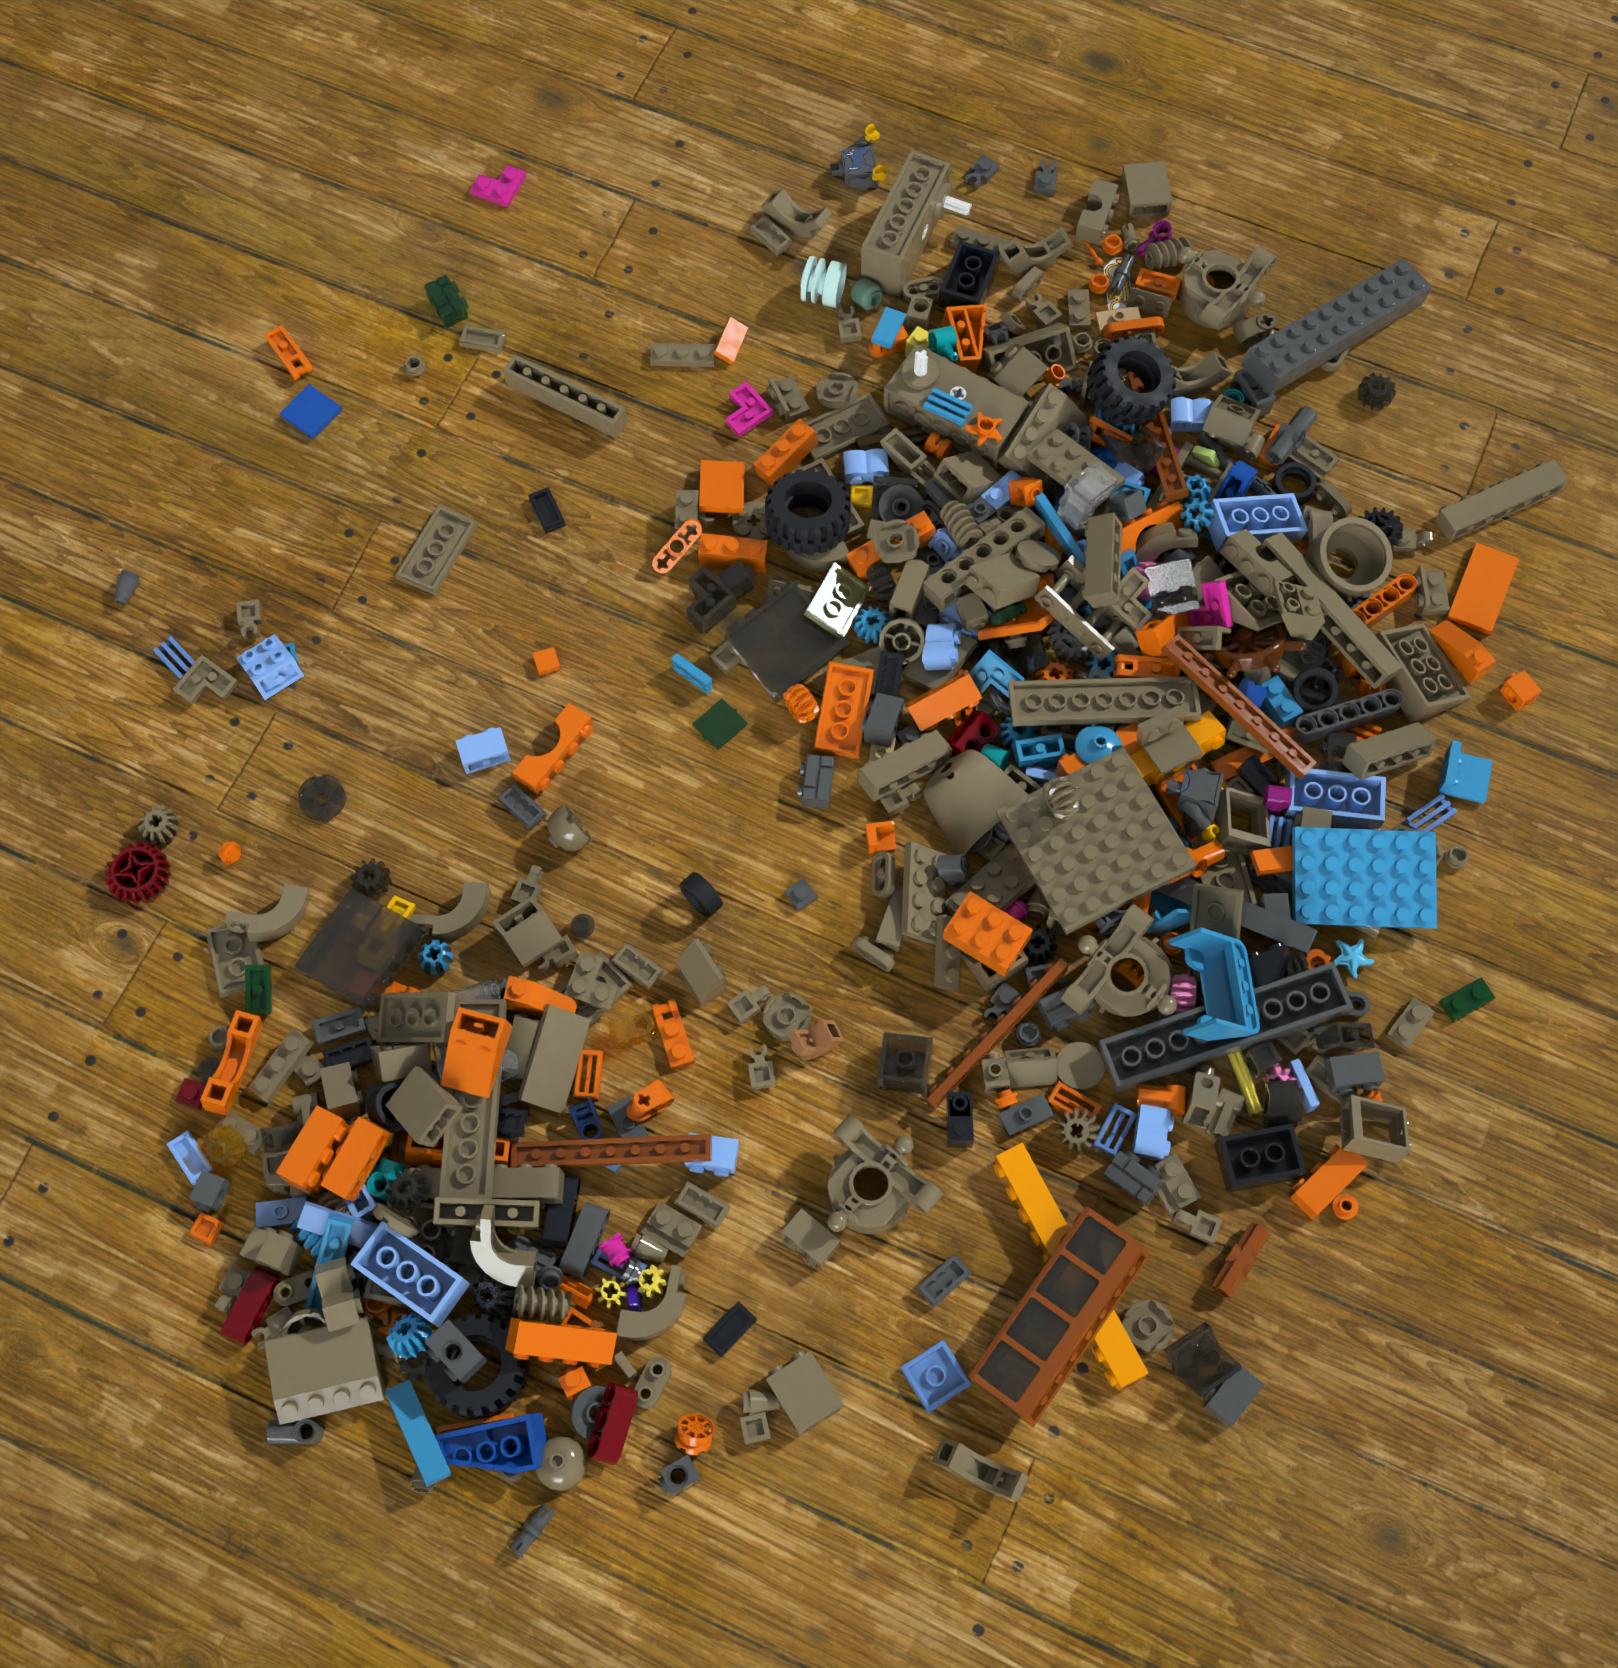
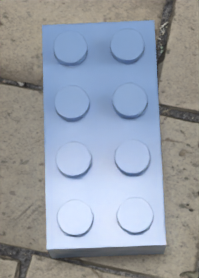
M1294 493L1213 499L1210 503L1209 509L1214 510V518L1208 519L1212 522L1208 529L1216 552H1220L1230 535L1247 529L1261 543L1280 532L1289 541H1301L1308 531Z
M1310 769L1301 779H1298L1289 770L1285 777V787L1292 788V801L1289 809H1283L1284 819H1293L1294 822L1296 813L1300 814L1303 806L1333 811L1331 826L1375 830L1379 829L1385 821L1386 777L1371 776L1360 780L1353 773Z
M383 1221L350 1264L438 1328L470 1285L463 1277L403 1235L389 1228Z

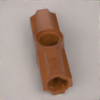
M1250 1222L1238 1243L1233 1245L1223 1261L1225 1264L1211 1285L1217 1293L1230 1299L1243 1277H1246L1257 1260V1254L1270 1235L1264 1227Z

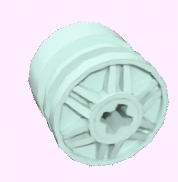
M810 256L801 277V301L807 302L811 296V302L815 304L820 295H822L823 306L838 308L845 287L847 264L831 261L828 269H826L824 258L819 259L817 264V258Z

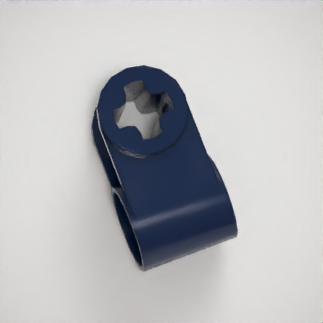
M588 1097L587 1101L575 1106H567L581 1139H604V1133L591 1097ZM594 1129L598 1131L593 1138L585 1137L589 1130Z

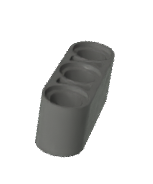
M585 1202L559 1266L563 1273L584 1280L607 1225L610 1210Z

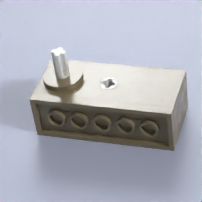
M913 150L910 151L861 247V279L868 278L878 284L882 292L900 298L904 284L908 282L938 220L943 218L946 210L949 209L966 216L969 215L972 204L951 197L953 185L949 183L951 163Z
M918 344L914 346L884 388V413L908 426H921L922 433L930 436L935 431L941 435V438L952 440L954 442L952 449L961 454L975 450L995 471L1000 466V463L996 461L997 457L1030 406V402L1026 401L1025 398L1014 395L1004 387L997 386L989 382L985 377L978 376L970 372L966 367H960L948 358L941 357L933 353L929 348ZM933 387L973 405V410L963 427L923 409V405L927 402L929 394L931 395ZM932 402V405L936 407H939L947 412H950L960 418L963 417L962 415H959L953 411L951 412L949 410L944 409V407ZM979 411L982 412L983 417H990L992 419L1002 418V424L996 427V430L1002 436V441L998 442L996 439L988 438L984 444L978 446V435L965 431V426L977 424Z

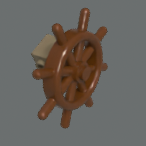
M1233 622V626L1229 627L1231 634H1222L1221 645L1223 647H1221V650H1209L1207 653L1202 654V656L1208 662L1212 661L1226 670L1228 678H1234L1239 683H1241L1242 679L1246 678L1254 682L1256 686L1271 679L1270 670L1273 672L1280 670V665L1276 661L1285 654L1286 650L1304 651L1307 645L1305 642L1287 641L1286 632H1288L1285 623H1278L1256 631Z

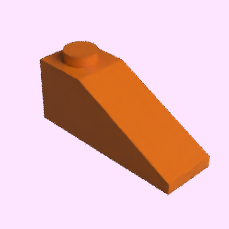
M1447 619L1428 630L1438 646L1470 684L1488 674L1496 662L1482 643Z
M513 976L508 977L503 999L507 1001V1009L542 1017L545 1004L575 1013L578 1000L534 981Z

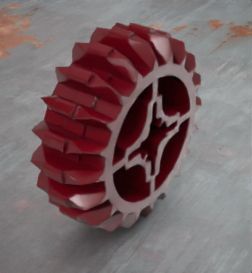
M138 841L135 847L128 843V849L124 850L119 847L120 854H112L114 861L107 862V866L110 869L104 871L108 877L105 879V882L109 886V891L115 894L118 900L123 899L127 904H130L132 901L135 905H139L142 899L144 903L148 904L149 897L157 899L156 893L158 891L164 893L162 885H169L166 877L172 876L169 870L171 866L167 856L158 847H153L148 842L143 845ZM138 859H150L154 862L141 863ZM123 884H136L137 887L127 888L124 887Z

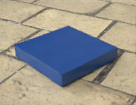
M308 384L280 412V415L301 432L314 439L342 411V408Z

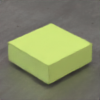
M1195 446L1192 453L1196 459L1215 468L1219 467L1220 462L1214 450Z

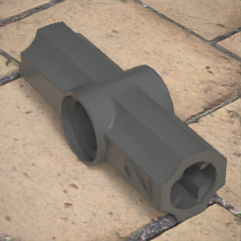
M1308 406L1300 408L1289 423H1283L1280 426L1275 441L1265 452V456L1271 464L1276 466L1282 464L1294 448L1299 449L1302 446L1307 431L1317 420V414L1312 408Z

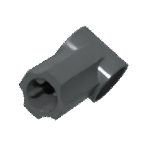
M309 1419L282 1425L279 1424V1420H270L266 1436L268 1444L316 1445L323 1438L324 1428L319 1422ZM311 1425L313 1434L310 1438L306 1439L304 1431Z

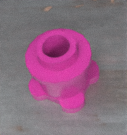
M1019 899L1004 910L1005 913L1018 921L1028 916L1027 906Z
M620 1233L613 1235L599 1246L602 1253H606L610 1259V1266L617 1265V1267L624 1265L630 1259L629 1255L632 1253V1250L630 1248L627 1249L623 1243L624 1238Z

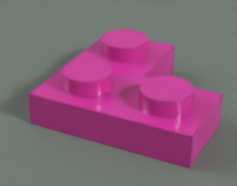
M507 165L498 180L479 174L470 188L471 195L508 208L526 179V172Z
M747 381L729 392V398L740 409L728 416L725 422L738 438L773 415V409Z
M1225 580L1202 583L1205 605L1187 608L1191 627H1232L1233 621Z

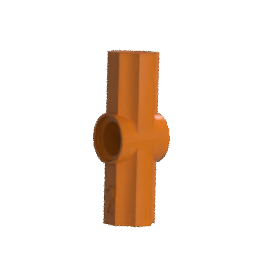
M1214 840L1194 850L1186 847L1197 865L1196 869L1167 883V885L1188 875L1196 878L1200 877L1209 865L1224 859L1225 851L1222 843Z

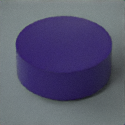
M638 1285L627 1288V1304L630 1311H642L641 1293L637 1291Z

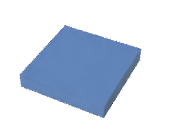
M944 1339L900 1367V1370L928 1414L972 1385Z

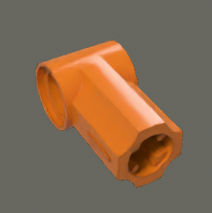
M1138 1084L1136 1106L1139 1107L1141 1104L1160 1107L1170 1109L1171 1115L1185 1114L1187 1088L1180 1085L1159 1087Z

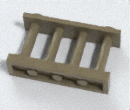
M1185 442L1177 455L1181 470L1185 466H1192L1219 479L1215 488L1210 487L1211 495L1207 502L1211 503L1229 469L1234 464L1229 462L1223 472L1194 458V455L1191 454L1194 445ZM1161 483L1146 508L1153 509L1156 507L1155 504L1157 502L1165 500Z
M1071 555L1056 570L1062 577L1052 589L1046 585L1034 599L1085 645L1093 655L1102 660L1115 649L1109 641L1126 624L1107 606L1095 608L1086 620L1075 611L1084 600L1082 588L1085 586V578L1083 575L1084 566ZM1068 583L1078 591L1069 604L1059 596ZM1103 614L1112 624L1101 636L1092 626Z

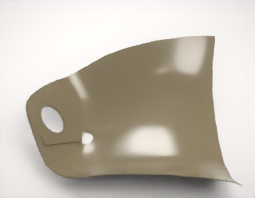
M975 750L963 751L946 760L925 784L923 791L925 801L954 854H964V856L979 838L1000 822L996 815L997 810L1028 795L995 763ZM952 763L951 767L947 771L941 773V770L947 764ZM953 772L954 778L948 779L947 776Z

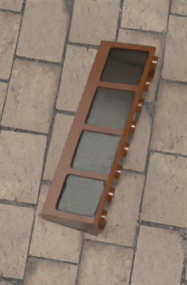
M1086 1206L1083 1212L1077 1215L1074 1225L1069 1232L1061 1238L1060 1245L1056 1251L1047 1258L1040 1274L1034 1277L1026 1294L1018 1300L1016 1308L1010 1317L1004 1320L1001 1330L996 1337L988 1343L985 1353L979 1361L974 1363L968 1377L987 1398L1034 1428L1150 1257L1144 1245Z

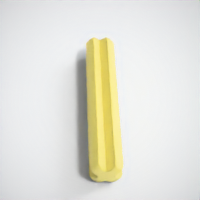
M1239 1051L1228 1055L1241 1094L1245 1097L1244 1102L1250 1116L1260 1114L1262 1107L1243 1052Z

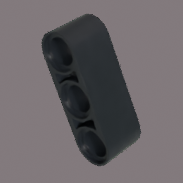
M564 1176L563 1204H548L542 1236V1247L566 1250L573 1231L580 1192V1178Z

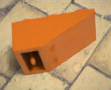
M458 1007L450 1030L441 1086L489 1099L513 1026L506 1019Z

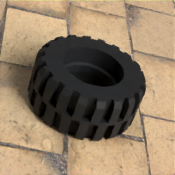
M1125 336V338L1119 337L1114 339L1113 342H1109L1088 370L1087 387L1091 388L1089 395L1091 399L1095 400L1094 405L1097 409L1100 408L1103 411L1102 414L1107 418L1110 416L1113 418L1112 421L1116 423L1124 422L1123 425L1132 426L1134 423L1138 426L1143 425L1145 422H1150L1163 410L1175 393L1174 389L1176 388L1177 381L1174 379L1176 373L1175 369L1171 367V359L1164 355L1166 352L1162 348L1158 349L1155 346L1156 343L1145 341L1146 338L1137 337L1134 339V336ZM1118 369H1126L1136 374L1145 387V393L1132 391L1125 386L1119 377Z
M799 469L795 473L791 474L789 472L784 474L783 478H778L774 485L770 486L765 498V526L769 536L773 538L777 545H782L783 549L787 551L792 550L795 554L799 555L801 553L814 555L816 552L822 554L827 552L828 548L830 550L838 546V542L841 543L850 528L851 498L849 492L846 491L843 483H838L836 477L833 475L828 476V473L824 471L815 472V469L802 471V469ZM809 506L818 508L825 513L813 518H804L793 514L791 511L799 507Z
M473 1313L467 1314V1318L464 1319L460 1317L453 1319V1324L471 1343L486 1342L497 1349L501 1357L499 1374L488 1387L479 1391L467 1390L461 1387L457 1381L454 1382L444 1372L447 1366L441 1360L436 1363L427 1353L425 1359L428 1360V1366H425V1375L429 1379L427 1382L429 1389L433 1391L434 1397L442 1405L459 1416H467L472 1419H480L482 1416H495V1412L499 1410L505 1411L509 1408L508 1404L512 1400L515 1402L520 1396L518 1392L521 1388L525 1387L527 1382L525 1375L529 1373L527 1360L514 1358L513 1353L505 1349L509 1326L503 1320L483 1313L481 1316ZM459 1347L450 1349L448 1353L449 1360L457 1358L460 1353Z

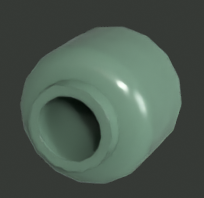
M862 278L852 286L851 299L863 309L871 310L881 303L882 289L870 279Z

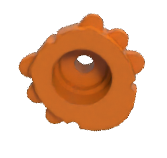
M1313 949L1308 952L1305 959H1302V963L1305 964L1303 970L1307 971L1315 968V966L1319 967L1331 963V956L1324 954L1322 950Z

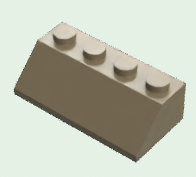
M1062 323L1011 338L1009 342L1002 341L996 346L990 345L982 348V357L987 374L990 373V368L996 362H1000L1004 358L1006 350L1016 343L1024 346L1048 368L1053 364L1061 365L1065 372L1078 368L1070 328ZM1041 375L1035 382L1043 380L1044 375Z

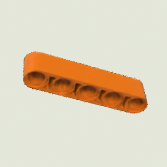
M1401 574L1352 611L1370 629L1411 598L1417 586V580L1411 574ZM1326 636L1324 639L1325 646L1331 651H1339Z

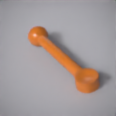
M1084 241L1095 259V265H1102L1103 260L1097 256L1090 243Z

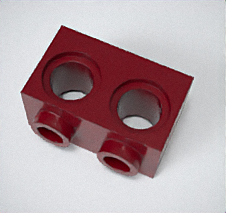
M972 711L950 736L947 743L952 747V754L954 756L966 751V743L968 744V750H975L981 753L985 744L992 745L996 741V736L1001 730L984 711Z

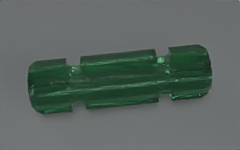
M1018 601L992 614L990 618L992 625L1001 626L1005 622L1022 615L1027 611L1026 603Z

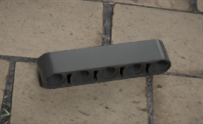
M1386 689L1302 715L1297 719L1291 736L1297 743L1305 744L1392 717L1401 706L1403 695L1397 689ZM1386 701L1392 702L1393 705L1388 704ZM1364 707L1370 708L1373 712L1367 711ZM1343 714H1347L1351 718H1346ZM1322 721H1327L1330 725H1325ZM1300 727L1306 728L1309 732L1302 731Z

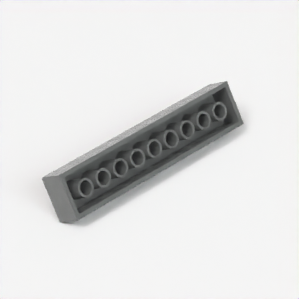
M1403 258L1248 349L1241 366L1271 395L1424 304L1433 286Z
M1331 962L1254 988L1260 1030L1258 1033L1247 1037L1206 1041L1184 1035L1183 1029L1195 1026L1199 1017L1207 1015L1205 1005L1099 1040L1098 1048L1115 1093L1349 1015L1353 1005L1335 963Z

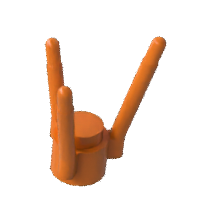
M1053 364L1042 374L1044 375L1043 381L1046 385L1051 383L1057 388L1059 382L1065 378L1064 368L1059 364Z

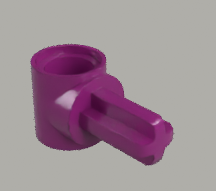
M1159 220L1153 225L1152 231L1148 234L1149 238L1136 248L1138 255L1144 258L1145 248L1149 243L1173 239L1172 226L1168 221Z
M1267 784L1264 790L1263 805L1268 809V815L1272 814L1276 817L1278 812L1283 809H1289L1292 801V788Z

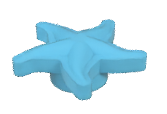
M1359 939L1358 943L1352 947L1337 940L1335 946L1340 949L1341 955L1333 962L1336 966L1342 965L1346 968L1353 979L1358 977L1356 972L1358 966L1373 965L1374 960L1368 959L1362 954L1363 939Z

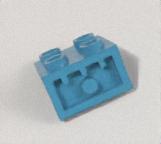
M1452 740L1445 751L1438 793L1485 803L1492 760L1464 754L1461 751L1462 742Z

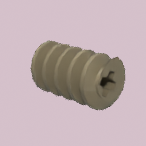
M1186 237L1149 243L1144 253L1146 268L1149 270H1153L1154 267L1160 269L1162 266L1168 268L1169 264L1176 266L1177 262L1179 265H1183L1177 259V252L1182 247H1190L1192 249L1191 243Z
M954 500L942 507L940 517L958 548L968 549L983 537L982 531L979 530V526L975 523L976 521L966 504Z
M519 1284L515 1291L513 1307L517 1310L518 1318L520 1319L526 1311L529 1320H532L534 1314L538 1313V1320L542 1321L545 1314H547L549 1323H552L554 1317L558 1316V1322L562 1324L570 1309L571 1292L569 1291L565 1295L563 1290H558L555 1293L551 1288L545 1292L542 1287H538L534 1291L531 1285H528L524 1290L523 1285Z

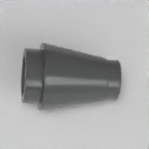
M122 570L121 574H118L114 601L127 605L140 584L138 581L140 576L133 572Z

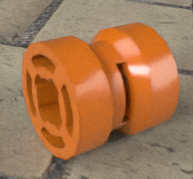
M934 431L928 437L924 451L929 454L933 453L938 459L943 460V458L949 456L954 442L948 438H941V435Z

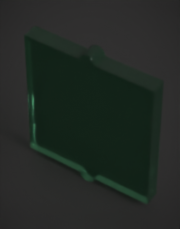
M720 699L692 725L703 735L704 740H708L719 750L743 730L748 723L737 713V709H733L723 699Z

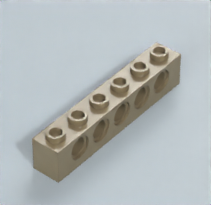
M1027 506L1021 511L1015 512L1010 519L1003 524L997 525L991 533L981 537L969 549L963 550L957 558L947 562L938 572L929 575L923 582L924 596L943 612L955 603L957 598L971 591L965 585L970 566L1009 552L1015 555L1017 545L1022 541H1039L1045 536V522Z

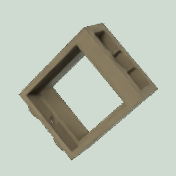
M1225 787L1220 792L1215 813V825L1219 827L1216 840L1222 843L1223 849L1249 856L1254 850L1269 849L1271 847L1268 809L1263 805V797L1242 792L1235 788ZM1230 808L1250 813L1251 833L1232 828Z
M1350 1095L1339 1106L1342 1150L1394 1163H1399L1409 1154L1411 1141L1408 1135L1409 1120L1407 1119L1406 1108L1355 1095ZM1362 1118L1388 1124L1390 1143L1363 1137Z

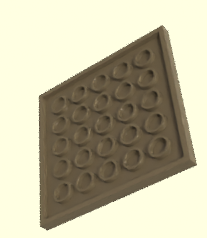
M1124 747L1065 776L1071 782L1073 789H1075V794L1078 796L1079 809L1072 816L1062 819L1056 818L1051 813L1049 806H1047L1043 788L996 811V815L1066 935L1195 870L1197 866Z

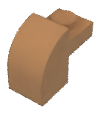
M821 1020L807 1030L794 1029L787 1034L791 1041L790 1046L797 1056H801L803 1061L821 1056L845 1042L835 1020Z

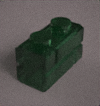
M444 275L436 279V281L433 280L425 284L426 295L445 327L448 328L456 324V322L467 319L466 309L469 306L465 297L458 295L460 291L455 281L450 282L449 278Z

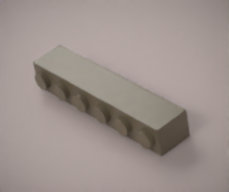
M515 354L503 369L507 386L608 435L617 438L628 423L625 407Z
M1555 459L1547 463L1544 461L1536 465L1534 469L1529 471L1523 470L1509 480L1505 478L1491 488L1485 487L1473 496H1464L1455 504L1451 505L1449 503L1440 508L1435 522L1448 542L1562 492L1569 482V478Z
M427 1164L418 1165V1168H410L407 1199L435 1204V1197H439L441 1168H433L432 1165ZM494 1164L492 1199L540 1201V1204H563L565 1174L555 1164H543L542 1167L519 1164L517 1168H508L504 1164Z

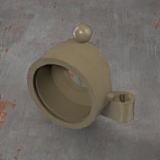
M1257 246L1244 264L1240 259L1229 256L1220 250L1200 251L1195 255L1190 247L1180 248L1177 252V259L1180 263L1187 264L1179 294V301L1183 312L1194 323L1206 328L1219 331L1220 329L1233 326L1247 315L1250 305L1256 308L1261 307L1265 303V294L1260 290H1255V288L1273 268L1277 261V256L1261 246ZM1206 275L1225 276L1233 280L1234 285L1227 289L1214 288L1208 283Z
M1308 509L1305 512L1304 521L1308 528L1309 547L1306 549L1304 558L1346 602H1351L1352 599L1362 597L1385 581L1391 573L1393 555L1388 538L1378 526L1358 517H1347L1333 523L1331 511ZM1341 550L1352 557L1355 569L1350 578L1338 577L1331 569L1329 557L1333 551Z
M1133 904L1124 914L1119 926L1111 937L1097 944L1093 936H1082L1078 941V948L1082 953L1090 954L1087 968L1068 987L1061 997V1001L1079 1015L1088 1008L1094 999L1101 1006L1099 1012L1102 1014L1107 1010L1118 1016L1136 1018L1148 1015L1156 1009L1164 1015H1170L1175 1012L1177 1002L1169 995L1173 978L1170 961L1164 951L1157 945L1159 942L1158 938L1155 937L1151 941L1143 937L1154 921V918ZM1124 958L1137 960L1144 970V980L1141 986L1130 992L1117 989L1111 979V970L1114 964Z
M850 1114L833 1131L832 1135L848 1150L841 1156L835 1154L833 1160L836 1162L828 1178V1198L833 1212L828 1216L827 1224L831 1230L839 1232L847 1227L862 1234L883 1233L894 1228L902 1220L906 1221L909 1218L907 1212L911 1204L927 1215L942 1198L943 1193L932 1182L923 1179L911 1170L909 1163L903 1156L911 1153L914 1148L913 1140L909 1136L901 1135L897 1137L894 1141V1147L885 1143L881 1144L865 1129L858 1119ZM876 1168L884 1173L888 1181V1189L885 1195L873 1201L865 1200L858 1196L854 1190L853 1181L857 1173L862 1169Z

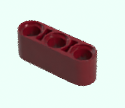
M256 1266L250 1273L222 1326L221 1334L242 1345H247L253 1337L252 1331L258 1328L274 1297V1289L281 1282V1276Z
M611 1382L606 1387L587 1448V1455L590 1459L609 1465H615L620 1459L638 1399V1393L635 1389Z

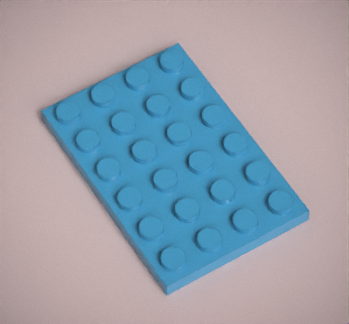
M1293 827L1292 920L1304 925L1436 929V832Z

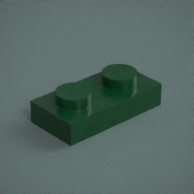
M271 964L245 965L246 1013H272Z
M1481 977L1442 998L1439 1004L1453 1023L1493 1001L1496 997Z

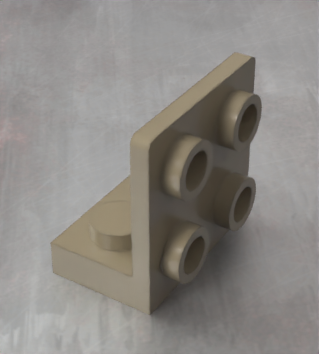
M1180 705L1137 725V741L1160 774H1165L1203 755L1202 749L1184 726V711Z

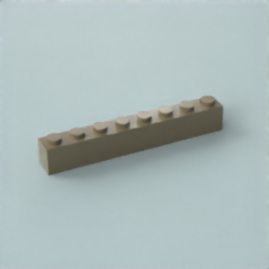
M1282 532L1264 540L1257 551V554L1262 559L1270 562L1277 559L1280 560L1294 574L1289 583L1316 589L1325 623L1320 628L1374 689L1389 682L1403 668L1397 659Z

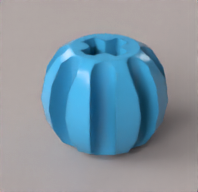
M1198 474L1184 477L1189 497L1179 499L1182 504L1186 502L1192 504L1193 498H1199L1200 503L1210 498L1211 488L1206 478H1201V475Z
M1193 498L1192 504L1186 502L1182 506L1186 511L1180 512V520L1185 521L1183 526L1190 529L1194 527L1196 532H1201L1202 526L1208 528L1212 524L1208 519L1214 518V510L1209 509L1211 504L1206 500L1200 503L1199 498Z
M432 940L430 945L424 943L421 946L423 952L418 953V962L421 963L420 968L425 973L431 972L432 976H439L440 971L444 970L446 973L450 969L448 964L453 963V953L450 952L451 947L447 943L443 942L440 944V940Z

